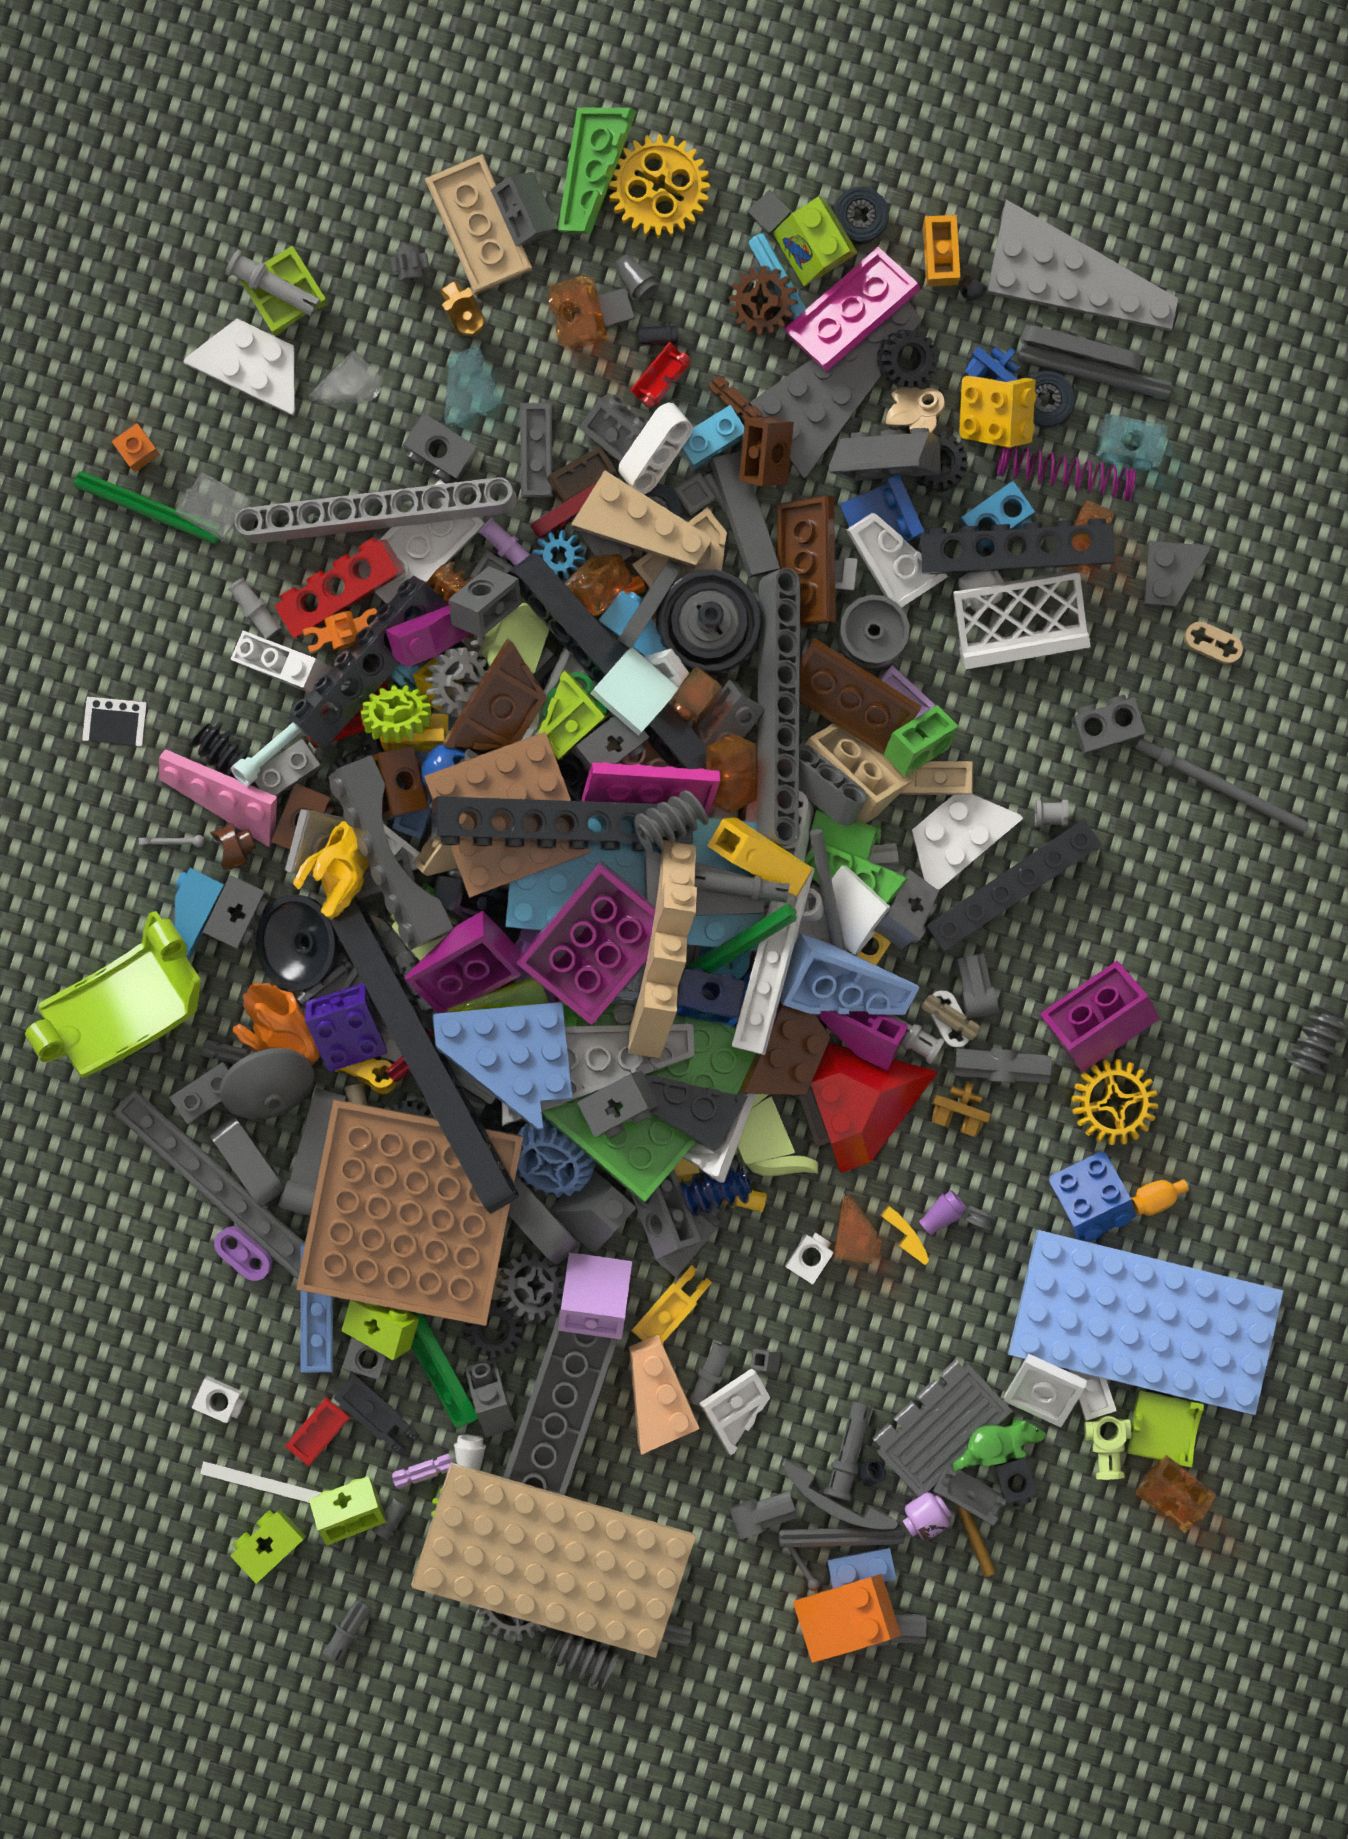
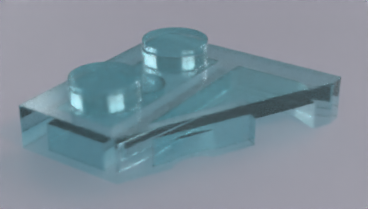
M479 345L449 356L444 419L446 427L503 405Z

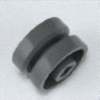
M868 595L858 598L847 607L838 626L837 644L840 652L844 653L845 658L866 671L875 672L888 668L899 658L909 639L910 625L906 613L897 602L886 596ZM870 629L877 631L875 636L869 634Z

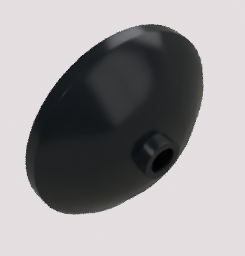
M288 895L274 901L263 913L256 931V951L264 972L274 983L289 990H306L320 984L331 972L337 957V933L329 918L321 913L323 906L308 896Z

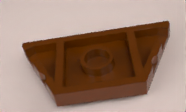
M508 638L442 742L447 748L499 749L521 741L546 701L547 696L534 678L514 643Z
M780 997L765 1055L755 1054L740 1088V1093L766 1095L807 1094L830 1040V1036L816 1014H809L785 1006L781 1003Z

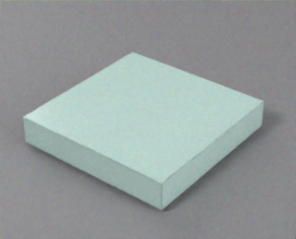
M632 647L628 649L590 694L639 736L676 694L679 688Z

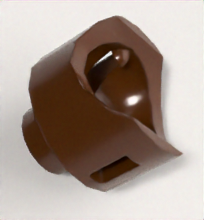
M230 824L210 832L213 838L223 845L221 866L225 872L249 863L247 852L257 848L249 829L238 833L235 825Z

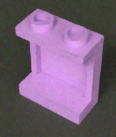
M569 1252L558 1331L622 1340L632 1261Z

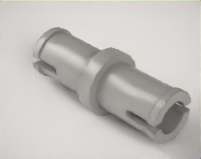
M244 577L228 587V591L232 593L244 609V616L246 618L250 617L265 639L270 638L282 628L266 609V602L263 598L259 600Z

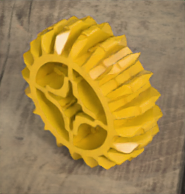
M1116 1059L1114 1069H1111L1109 1061L1104 1060L1102 1061V1072L1096 1065H1092L1090 1068L1094 1074L1093 1077L1087 1073L1081 1074V1078L1087 1084L1085 1086L1078 1083L1075 1084L1074 1088L1082 1091V1096H1072L1071 1100L1081 1102V1107L1072 1109L1073 1114L1083 1113L1084 1117L1079 1119L1077 1124L1078 1126L1085 1125L1087 1122L1090 1124L1085 1131L1087 1136H1090L1097 1130V1142H1102L1105 1134H1107L1109 1145L1115 1144L1116 1135L1119 1136L1121 1144H1127V1133L1134 1140H1137L1139 1138V1134L1135 1130L1137 1127L1144 1132L1149 1130L1148 1126L1142 1122L1144 1118L1149 1121L1155 1120V1116L1147 1113L1148 1108H1158L1157 1103H1148V1097L1156 1096L1157 1091H1146L1145 1087L1151 1085L1153 1081L1150 1078L1143 1082L1139 1080L1144 1075L1145 1071L1143 1069L1137 1070L1133 1075L1131 1073L1134 1068L1133 1063L1128 1062L1125 1069L1121 1070L1122 1062ZM1114 1075L1129 1080L1135 1086L1137 1092L1130 1094L1122 1093L1117 1083H1115ZM1104 1078L1105 1094L1103 1098L1089 1103L1094 1086ZM1113 1093L1116 1098H1130V1100L1123 1101L1122 1105H1118L1120 1109L1115 1112L1114 1107H1100V1104L1107 1103V1100L1111 1099L1109 1096ZM1140 1101L1136 1117L1125 1126V1109L1128 1105ZM1107 1111L1111 1115L1116 1129H1110L1101 1125L1094 1118L1092 1112Z

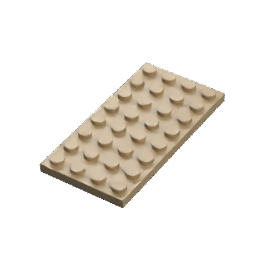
M451 1462L411 1586L418 1590L656 1658L696 1536L691 1532Z

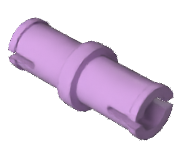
M492 517L478 531L499 550L498 555L501 557L505 556L515 566L530 555L517 542L519 539L515 535L511 537Z

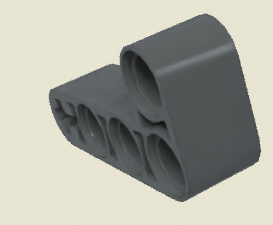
M319 1088L315 1089L291 1178L285 1186L280 1209L311 1216L333 1100L347 1101V1096Z
M516 1175L514 1184L519 1192V1198L510 1202L508 1215L551 1262L558 1266L569 1256V1252L573 1253L581 1244L557 1220L534 1192L523 1183V1180Z

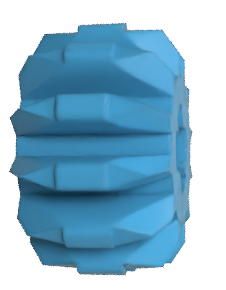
M561 530L559 539L555 540L553 532L550 531L547 533L549 543L541 538L537 541L544 551L533 550L532 553L539 555L558 577L563 575L564 579H567L570 583L569 571L576 576L581 574L580 569L574 564L584 565L586 563L585 558L576 556L583 553L585 548L583 545L573 547L578 540L575 535L571 536L568 541H565L566 531ZM560 550L564 551L566 562L563 564L558 561V564L553 563L552 553L557 551L560 554Z

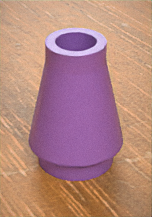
M950 1190L947 1194H941L919 1222L932 1236L936 1231L963 1218V1213L967 1210V1207Z

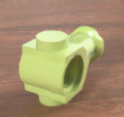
M1103 1415L1095 1420L1085 1421L1086 1441L1092 1440L1093 1452L1098 1453L1099 1472L1096 1473V1479L1125 1478L1124 1472L1121 1471L1120 1452L1125 1450L1124 1443L1126 1439H1131L1130 1419H1116L1111 1415ZM1113 1422L1116 1427L1115 1434L1111 1438H1102L1100 1435L1102 1424Z

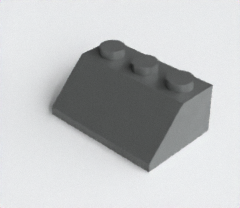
M928 428L910 429V434H900L897 430L881 431V436L871 437L870 433L866 432L851 433V438L839 440L829 464V472L850 481L888 479L898 474L901 478L940 475V437L930 433Z

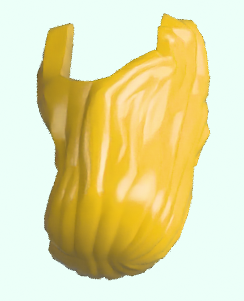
M346 821L335 826L325 848L305 860L293 881V884L299 890L310 872H313L315 881L321 879L327 896L322 905L321 913L330 919L339 916L350 905L355 895L360 892L364 881L363 874L369 866L366 856H363L359 851L358 839L352 827Z

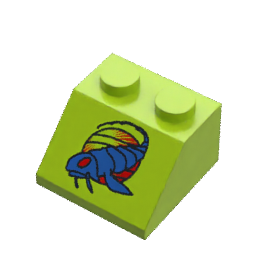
M819 196L793 212L772 232L804 287L858 253L828 201Z

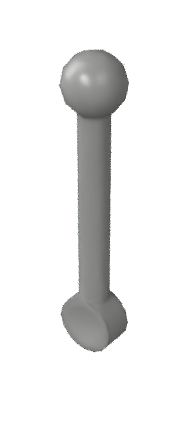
M197 835L194 838H139V845L194 844L195 847L200 848L204 846L205 839L201 835Z

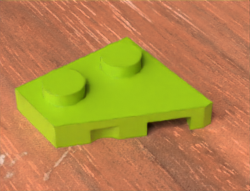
M564 670L560 675V683L555 696L550 701L547 709L548 714L538 734L546 732L552 751L558 760L567 755L608 717L568 670Z

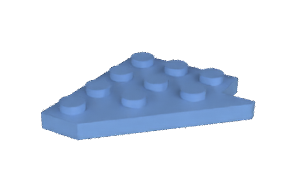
M562 1002L433 1014L436 1049L536 1130L543 1129L540 1103L572 1100Z

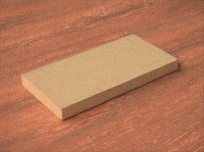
M483 154L425 178L475 295L532 271L523 246L516 247L492 195L491 189L496 184Z

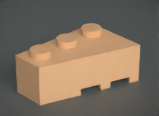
M659 1334L630 1346L637 1441L642 1455L700 1428Z

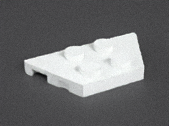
M235 319L184 360L185 365L291 416L295 414V347L290 343L244 321Z
M952 795L911 830L924 880L936 889H941L1020 822L1023 817L975 795Z
M738 1093L748 1096L715 1153L696 1142L683 1158L717 1181L724 1183L756 1094Z

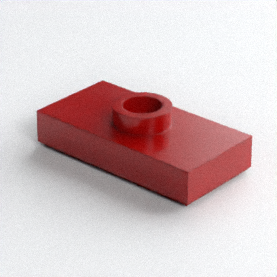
M326 1396L285 1447L309 1467L350 1419V1416Z

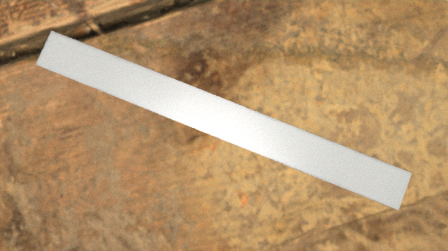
M204 1461L200 1472L202 1475L310 1503V1498L316 1497L321 1493Z

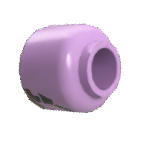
M927 1492L906 1505L905 1512L908 1517L903 1522L912 1537L919 1534L923 1540H930L949 1527L950 1521L948 1518L952 1514L939 1494L934 1496Z

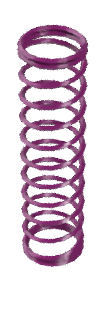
M1002 446L997 470L998 477H1004L1014 450L1013 479L1015 480L1027 451L1026 482L1030 479L1039 454L1038 484L1040 485L1052 456L1051 487L1054 486L1059 468L1064 459L1062 488L1066 489L1076 462L1075 491L1077 492L1089 463L1088 495L1092 491L1095 478L1101 466L1100 496H1103L1109 476L1114 468L1112 498H1116L1120 482L1126 471L1124 501H1131L1137 475L1136 469L1133 470L1131 468L1129 470L1125 467L1117 481V468L1114 464L1110 467L1104 481L1105 469L1103 462L1098 464L1092 478V463L1090 460H1087L1079 477L1080 462L1078 457L1072 461L1067 474V457L1063 455L1054 473L1055 456L1053 452L1048 455L1042 470L1041 450L1036 452L1030 466V450L1028 447L1025 448L1017 466V446L1012 447L1010 452V447Z

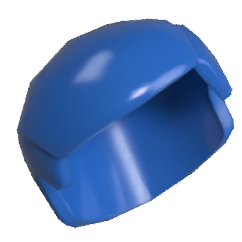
M443 744L431 749L422 764L421 775L424 785L427 787L424 776L458 764L466 756L465 751L456 747L447 748Z

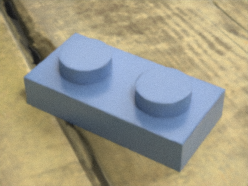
M890 1547L827 1559L833 1588L881 1573L884 1582L896 1580Z

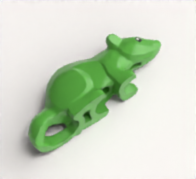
M1014 1419L1012 1425L1006 1427L997 1425L982 1426L972 1434L967 1450L953 1463V1469L959 1471L963 1467L971 1465L991 1466L1007 1462L1006 1456L1016 1459L1026 1457V1451L1022 1450L1021 1447L1026 1443L1042 1441L1046 1433L1035 1425L1029 1424L1027 1421L1021 1422L1019 1419Z

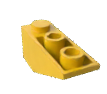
M736 817L722 819L707 845L733 864L756 876H761L764 880L790 883L788 892L794 896H798L813 871L812 867Z

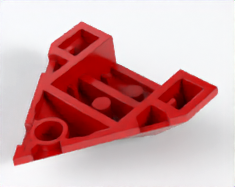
M828 1043L811 1082V1088L840 1173L868 1164L873 1160L939 1071L893 1060L889 1069L885 1070L858 1057L850 1048Z

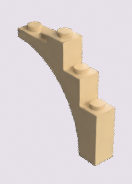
M664 840V848L661 850L660 876L651 941L642 985L629 1029L628 1054L660 1059L677 1012V991L686 964L687 936L696 914L697 887H694L696 846L677 842L671 843Z

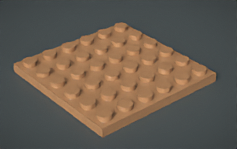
M334 1099L296 1290L486 1326L510 1203L492 1214L485 1209L437 1119ZM485 1129L514 1182L523 1136Z

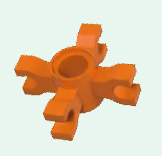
M376 607L365 611L358 618H353L352 611H346L325 618L326 627L324 628L308 627L302 629L304 637L312 634L318 637V642L315 645L308 646L309 654L318 652L324 645L332 643L333 650L351 647L355 642L357 634L363 628L369 626L367 619L376 616Z

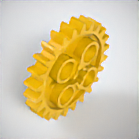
M658 134L656 143H652L647 135L645 136V145L643 146L634 140L633 152L625 147L623 148V154L626 159L619 158L617 167L620 169H615L612 176L617 180L611 181L608 189L617 191L609 196L610 202H619L614 207L615 214L625 212L622 217V223L625 224L632 220V231L635 232L642 226L644 227V236L646 237L651 229L655 230L657 238H660L662 230L665 229L669 236L672 237L673 227L676 226L680 231L685 232V221L693 225L695 224L696 220L693 212L703 214L704 209L698 203H708V196L701 193L710 190L709 183L701 182L709 177L708 171H699L704 165V160H693L696 155V149L694 148L686 152V141L681 142L678 147L675 146L674 136H671L667 143H663L662 135ZM650 159H658L662 163V167L657 171H650L645 167V163ZM636 171L643 173L647 180L640 176H636L634 173ZM676 175H685L689 179V183L686 186L677 187L673 184L672 179ZM660 181H663L665 190L660 188L657 192L654 191L653 183L659 184ZM635 185H640L645 188L646 194L641 198H635L629 194V190ZM670 193H673V194L678 195V196H682V197L684 198V200H683V201H678V200L675 199V197H674L672 194H670ZM662 201L670 202L673 210L668 214L659 213L656 209L657 204Z

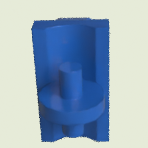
M978 346L971 355V361L964 375L982 378L987 373L994 380L1009 382L1018 380L1004 368L1006 367L1013 374L1019 369L1020 366L1011 360L1016 351L1010 348L1004 354L995 347L990 354L999 361L997 362Z

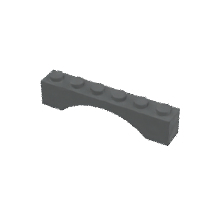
M372 755L338 768L328 777L331 791L339 799L344 809L345 821L352 827L358 839L359 851L363 856H366L369 862L372 878L380 886L385 896L386 908L394 915L399 926L398 932L402 941L407 943L410 950H413L443 937L454 928L441 901L424 891L411 880L400 867L390 849L382 820V798L385 782Z

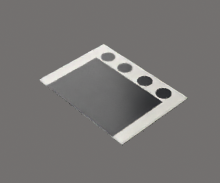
M87 697L82 740L142 746L146 702Z

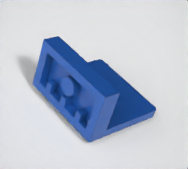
M899 474L887 479L886 484L845 501L840 505L849 527L869 514L875 513L900 534L907 543L919 539L920 535L924 534V529Z

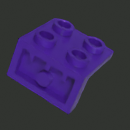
M364 983L306 1002L305 1023L329 1072L387 1053L385 1041L370 1011V995Z

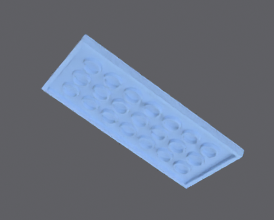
M1036 1230L1008 1355L1026 1359L1027 1355L1031 1354L1060 1368L1256 1415L1283 1290Z

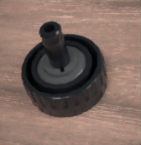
M700 569L685 574L671 585L658 606L656 629L661 637L660 642L666 650L672 649L688 672L699 676H715L736 669L751 656L760 638L759 632L762 627L760 618L762 616L756 596L740 578L726 571Z

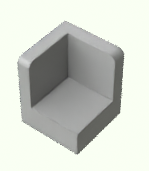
M845 558L844 561L835 560L836 593L853 594L857 559Z

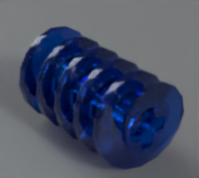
M744 1162L740 1165V1173H736L732 1165L729 1167L728 1176H726L724 1183L716 1179L712 1180L705 1172L702 1183L693 1175L691 1185L687 1186L682 1178L684 1199L688 1209L695 1217L700 1215L701 1207L706 1213H711L713 1203L718 1210L725 1208V1200L731 1207H735L738 1197L742 1203L747 1204L750 1199V1193H752L749 1174Z

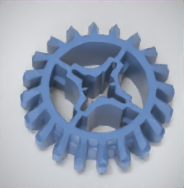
M546 1118L542 1121V1130H536L530 1124H525L519 1133L516 1134L523 1136L516 1175L524 1177L523 1183L525 1185H533L534 1192L540 1189L545 1192L546 1196L554 1192L559 1198L563 1193L571 1196L575 1191L580 1192L591 1179L596 1164L595 1161Z

